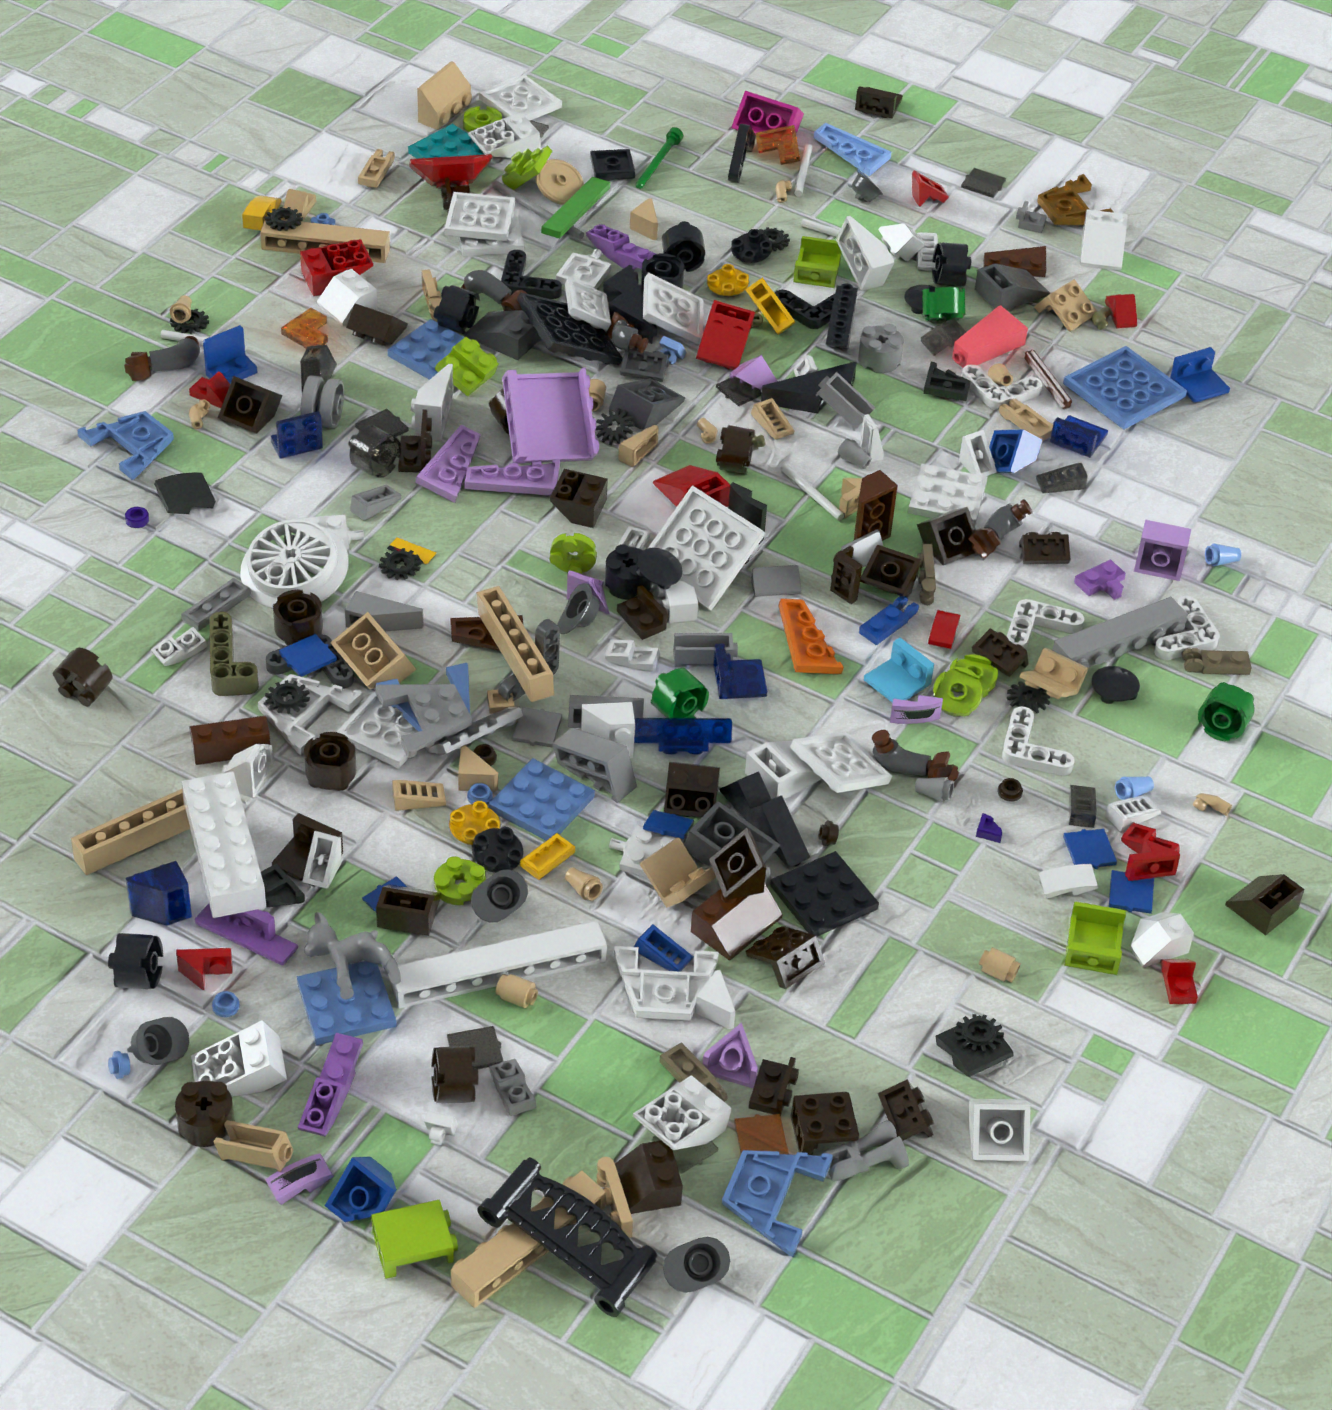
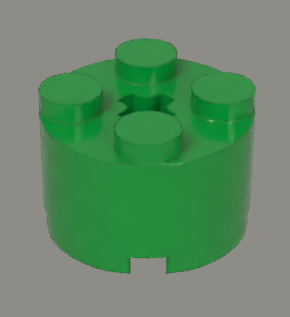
M959 287L935 288V292H929V289L922 290L923 317H925L926 322H935L942 318H946V321H959V319L966 315L965 288L959 290Z
M684 667L674 669L667 674L661 673L656 678V686L652 694L651 704L675 725L682 726L692 722L696 718L694 714L698 710L702 712L706 707L709 699L707 688Z
M1225 682L1219 683L1210 691L1198 711L1199 723L1202 722L1206 734L1216 740L1230 741L1232 738H1239L1254 715V697L1251 693L1235 685Z

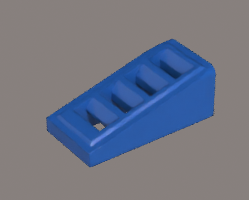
M654 924L637 939L634 947H639L638 953L668 971L681 972L694 958V956ZM668 952L672 953L669 958L666 956ZM677 957L682 959L678 964L673 962Z

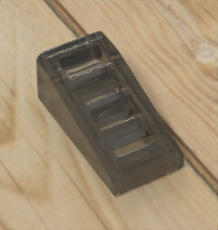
M1082 463L1068 465L1036 476L1042 493L1086 489L1088 479Z
M1070 785L1069 825L1094 828L1096 821V789L1094 787Z

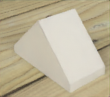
M984 430L963 436L959 457L961 464L972 474L988 476L997 473Z
M314 831L302 882L326 889L329 888L342 863L341 837Z
M717 970L697 995L695 1013L727 1029H733L736 1011L721 970Z

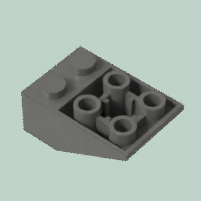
M992 264L977 270L974 290L994 309L1001 305L1008 310L1050 294L1041 283L1024 269Z

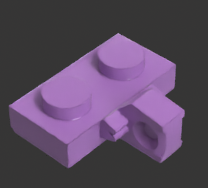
M1110 559L1076 575L1074 582L1088 596L1099 591H1105L1115 600L1122 597L1124 586L1120 581L1125 579L1126 573Z

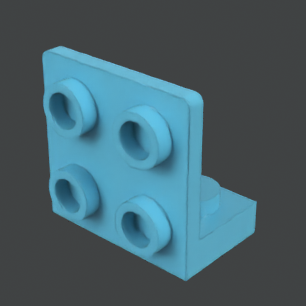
M898 638L893 641L891 659L865 674L864 681L892 703L893 699L908 700L931 685L934 663L902 638Z

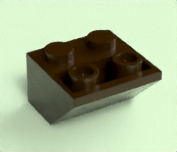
M564 469L550 496V502L571 523L594 528L607 500L608 478Z
M669 762L664 812L703 817L717 801L720 767Z
M1285 874L1258 876L1226 901L1225 905L1266 936L1299 909L1305 889Z
M391 884L383 886L376 905L377 927L429 936L441 893Z

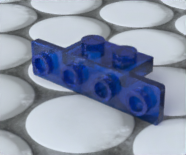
M634 718V743H657L658 751L669 755L677 754L678 752L698 755L703 752H709V743L732 742L731 718Z

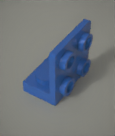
M241 325L203 340L205 371L209 379L219 371L231 384L233 376L244 379L258 373L257 366L245 355L244 329Z
M1212 347L1174 358L1170 378L1187 390L1186 395L1194 403L1223 395L1230 391V387L1212 370L1215 351Z

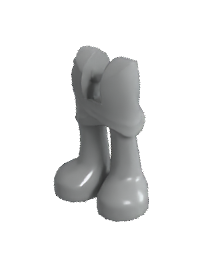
M887 1120L879 1123L875 1130L859 1138L857 1141H848L844 1144L830 1147L823 1152L833 1155L828 1172L833 1182L869 1170V1167L883 1161H891L897 1169L909 1166L904 1143L900 1136L897 1137L894 1125ZM877 1145H882L868 1153L860 1155V1152L864 1150H867Z

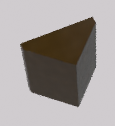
M877 545L861 575L860 582L904 597L912 593L921 559Z
M746 828L709 859L724 898L727 900L764 893L766 866L750 829Z

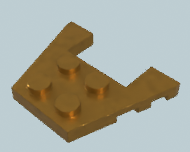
M1081 174L1077 180L1065 182V186L1060 188L1056 186L1039 194L1037 202L1054 225H1084L1086 210L1090 209L1077 193L1091 191L1092 184L1084 174ZM1111 208L1100 210L1104 212L1114 213Z

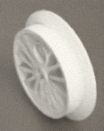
M303 519L281 521L264 529L252 541L241 564L242 584L250 588V596L255 601L270 608H273V604L277 602L279 595L297 589L303 590L304 594L310 595L311 592L317 595L322 602L331 596L345 579L349 563L347 550L336 534L317 523ZM291 533L296 534V535H295V538H294V541H293V544H292ZM286 534L287 546L279 536ZM274 540L277 545L271 543L270 541ZM305 570L315 574V576L311 578ZM300 575L303 577L305 582L298 583V578L300 577Z

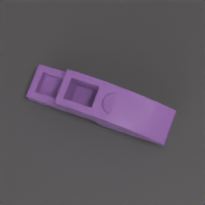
M603 224L596 225L593 229L586 232V236L594 246L622 268L632 265L633 270L636 268L642 269L644 259L647 258L649 260L656 254L630 243L629 235Z
M340 1033L335 1034L320 1077L315 1079L298 1125V1130L324 1137L327 1135L342 1108L356 1074L355 1066L363 1046L362 1039Z

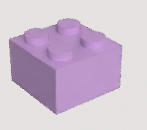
M1145 520L1134 572L1180 581L1191 529Z

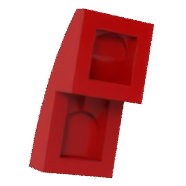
M937 610L928 644L951 649L961 615Z
M1134 822L1121 837V841L1137 853H1141L1144 840H1149L1180 852L1178 843L1156 837V829Z

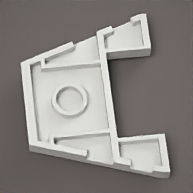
M289 674L280 682V685L284 684L285 680L292 684L294 681H297V686L299 687L304 684L305 689L303 691L309 690L310 692L306 696L310 697V701L304 702L307 706L304 708L299 707V712L290 708V714H287V709H284L282 713H278V708L275 710L270 709L269 706L271 705L265 702L268 698L264 696L258 702V709L299 755H302L306 743L311 738L315 740V735L300 726L328 701L348 712L351 711L363 700V692L354 690L353 693L344 691L342 686L337 685L327 687L320 685V681ZM288 694V696L283 697L284 701L292 699V695Z
M614 947V957L636 1018L691 1020L696 1009V997L712 976L718 963L719 952L695 951L694 972L637 969L639 947Z

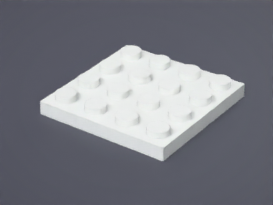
M692 485L648 548H661L672 553L682 566L683 572L680 580L693 586L698 602L712 611L766 533Z

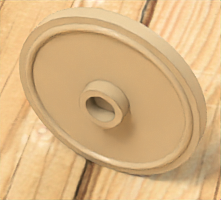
M547 160L540 173L536 175V183L541 193L557 204L564 205L584 185L577 169L563 160Z

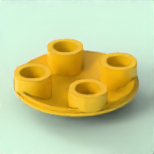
M724 264L722 269H718L707 276V285L712 292L718 295L733 296L747 289L749 275L735 269L731 264Z
M476 801L473 804L462 806L450 814L449 828L456 839L469 845H473L474 838L478 833L491 828H500L501 826L498 815L488 808V805L483 801Z

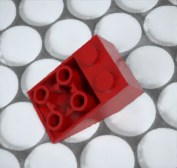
M361 239L300 251L301 272L313 296L322 295L332 278L346 270L353 269L357 274L361 275L374 266Z
M714 300L696 359L733 370L739 367L755 312Z
M689 465L653 481V484L676 507L692 485L725 507L729 506L730 484L715 471Z

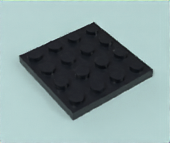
M520 292L517 301L549 351L565 353L571 357H583L589 361H601L607 365L614 364L620 366L623 357L604 329L594 328L584 320L579 321L572 318L568 312L567 303Z

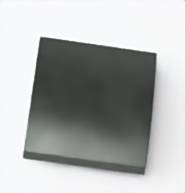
M180 473L155 480L154 485L167 513L189 514L192 507L213 508L216 501L203 473Z
M732 482L730 484L728 509L741 515L744 519L750 520L753 525L765 532L767 505L753 499L751 490Z
M958 1026L935 1036L936 1045L951 1055L953 1066L968 1077L1014 1056L1012 1049L1003 1037L998 1038L1002 1040V1043L1000 1045L994 1044L996 1046L994 1050L989 1049L985 1045L986 1052H982L980 1046H977V1049L973 1052L971 1050L972 1044L964 1048L962 1047L964 1042L956 1040V1037L959 1035L955 1034L954 1030L960 1029ZM975 1030L973 1036L978 1035L980 1038H983L985 1032Z

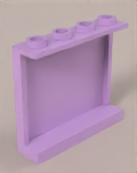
M586 367L582 368L579 372L517 374L516 370L506 371L502 377L513 463H532V461H541L543 463L552 462V460L560 459V462L590 461L599 452V441L595 439L596 420L592 418L593 398L589 396L590 377L586 374Z

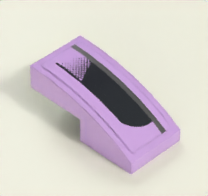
M918 695L917 702L893 699L890 723L916 724L940 719L943 698Z
M319 1153L284 1167L281 1172L277 1171L265 1180L276 1200L282 1205L304 1189L311 1193L334 1176L323 1156Z

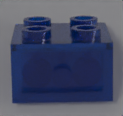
M319 411L276 422L277 434L271 435V443L280 459L323 448L322 423Z
M1068 415L1065 420L1057 417L1053 422L1050 442L1091 458L1108 435V430Z
M715 644L713 667L719 699L767 697L768 691L762 660H731L730 653H726L725 644Z

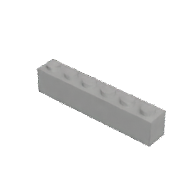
M1168 597L1054 640L1052 651L1089 668L1102 664L1104 661L1120 657L1130 651L1141 649L1146 645L1156 642L1161 637L1183 632L1188 614L1172 597Z

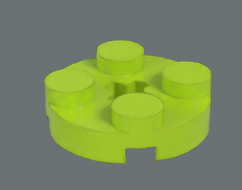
M480 106L472 107L464 112L463 128L468 132L501 120L502 114L493 107L486 106V110L480 109Z
M566 533L561 534L551 544L549 561L564 572H569L570 570L582 574L593 568L596 563V545L589 537L580 533H574V536H566Z
M965 655L964 659L958 660L957 658L950 665V670H953L955 667H964L973 671L981 682L983 697L988 696L989 692L996 686L998 670L996 667L994 669L991 666V661L983 656ZM959 686L958 689L952 690L955 692H962L963 687Z
M955 667L953 670L944 671L937 677L933 687L934 697L943 698L941 710L951 716H969L979 706L983 697L982 685L977 675L964 667ZM959 686L963 687L962 692L964 694L954 697L952 689H958Z
M452 856L436 870L434 874V888L437 892L441 893L440 899L451 905H464V901L471 900L473 891L478 885L486 880L485 869L473 861ZM456 880H464L466 882H461L459 885L455 884Z

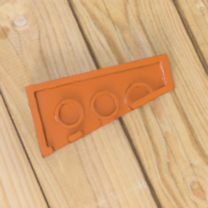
M780 599L778 606L795 672L842 674L843 665L841 662L836 661L834 650L831 646H827L824 641L825 635L822 630L817 629L815 626L816 620L804 600Z

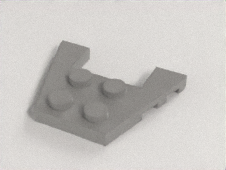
M454 684L375 685V693L382 707L408 702L422 729L420 732L401 736V745L408 759L416 756L417 751L423 748H431L434 746V742L442 737L447 739L472 725V717Z

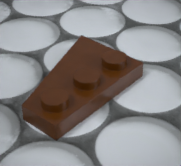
M1046 246L984 253L983 267L1000 264L1027 270L1035 277H1045Z
M517 615L523 624V615ZM480 617L450 618L452 642L500 651Z

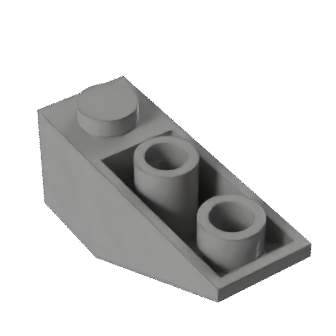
M358 591L354 593L345 608V624L348 628L367 612L384 631L421 629L424 626L422 608Z
M570 695L568 727L581 728L582 704L632 702L635 724L643 723L644 698Z

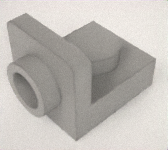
M1025 201L1023 207H1019L1017 211L1018 228L1042 233L1047 215L1027 211L1029 202Z

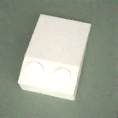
M1086 210L1080 266L1121 271L1128 214Z
M847 216L836 241L860 290L864 291L883 286L894 265L893 255L889 253L884 243L854 218Z
M453 364L446 365L418 389L416 398H412L411 412H414L415 416L412 417L411 428L415 429V436H421L423 409H427L428 418H432V431H428V433H431L433 441H442L453 401Z

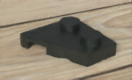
M931 361L923 394L967 401L971 381L956 375L949 369L944 372L937 368V363Z
M277 863L261 871L265 887L266 908L305 902L304 893Z

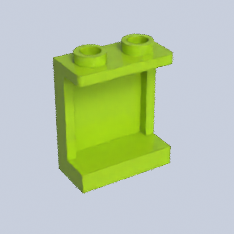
M802 236L798 260L795 262L793 282L835 288L842 255L837 241Z
M1074 902L1064 966L1117 975L1122 956L1121 944L1126 911L1089 903Z
M440 1199L371 1214L372 1232L385 1279L396 1277V1267L445 1255L448 1263L454 1262V1251H458L455 1233H449L448 1227H451L450 1215L448 1210L442 1209Z

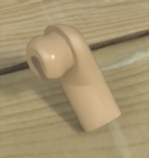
M780 180L776 184L775 189L778 202L787 201L786 191H791V181Z
M205 399L200 400L199 403L193 405L189 410L191 425L194 429H200L203 426L202 418L209 412L210 403Z
M705 418L699 419L697 427L703 431V433L701 432L702 441L706 444L713 443L717 437V428Z
M1204 793L1195 796L1196 800L1193 802V806L1200 811H1204L1208 805L1225 816L1228 815L1232 808L1231 804L1218 796Z

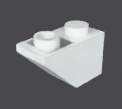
M906 224L881 226L878 229L883 236L881 240L888 247L891 246L890 252L897 259L901 257L908 262L925 245L917 233Z
M681 580L671 585L669 589H661L657 585V594L659 598L662 597L663 599L661 606H664L668 612L669 623L697 620L698 600L693 586Z

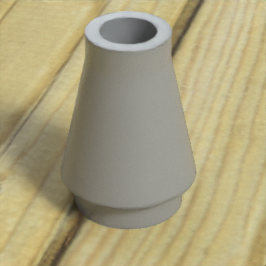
M845 439L838 449V454L841 455L842 459L854 463L863 469L872 460L855 440Z
M918 777L915 784V792L942 802L945 800L950 801L954 791V781L948 780V777Z

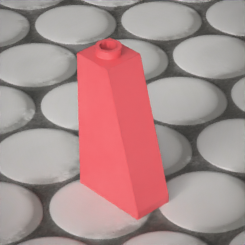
M1000 305L955 341L952 359L962 368L966 365L977 366L1025 345L1028 328Z

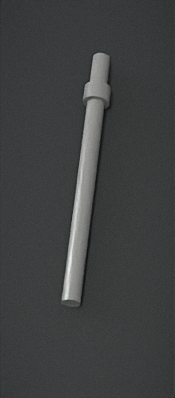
M499 181L493 182V188L508 197H515L516 202L544 219L549 220L554 215ZM574 225L565 233L567 235L571 234L579 240L584 237V232L575 228Z

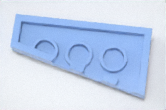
M824 123L814 131V139L868 176L872 175L891 159V151L827 123Z

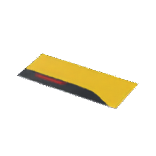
M398 537L387 548L390 551H393L392 549L401 551L402 548H405L406 552L412 550L414 551L412 556L419 555L416 561L421 560V563L426 565L437 554L434 551Z

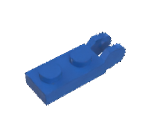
M900 596L895 599L893 604L888 605L859 627V634L875 645H878L908 623V620L918 612L919 605L913 602L902 612L901 609L907 604L908 598Z

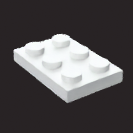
M568 277L565 283L568 312L571 317L579 321L584 320L594 328L608 330L611 320L606 293Z

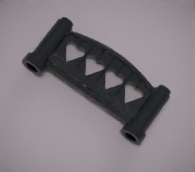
M529 1157L523 1160L491 1198H486L477 1208L478 1214L487 1224L495 1228H499L506 1219L511 1221L599 1288L600 1291L594 1297L596 1305L605 1314L617 1317L625 1308V1300L656 1263V1251L648 1245L637 1248L617 1223L597 1205L571 1188L542 1176L539 1172L541 1165L535 1159ZM534 1190L542 1191L544 1197H549L553 1200L554 1205L532 1212V1192ZM557 1208H564L567 1211V1215H573L577 1219V1222L573 1225L554 1229L555 1210ZM579 1226H588L590 1232L597 1233L600 1236V1241L578 1247ZM610 1243L614 1250H619L623 1253V1259L601 1265L602 1244Z

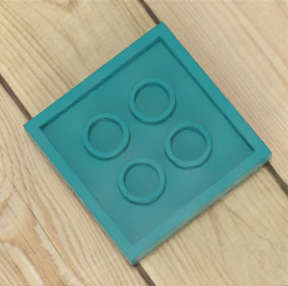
M453 123L408 146V153L416 159L485 155L469 137L468 133Z

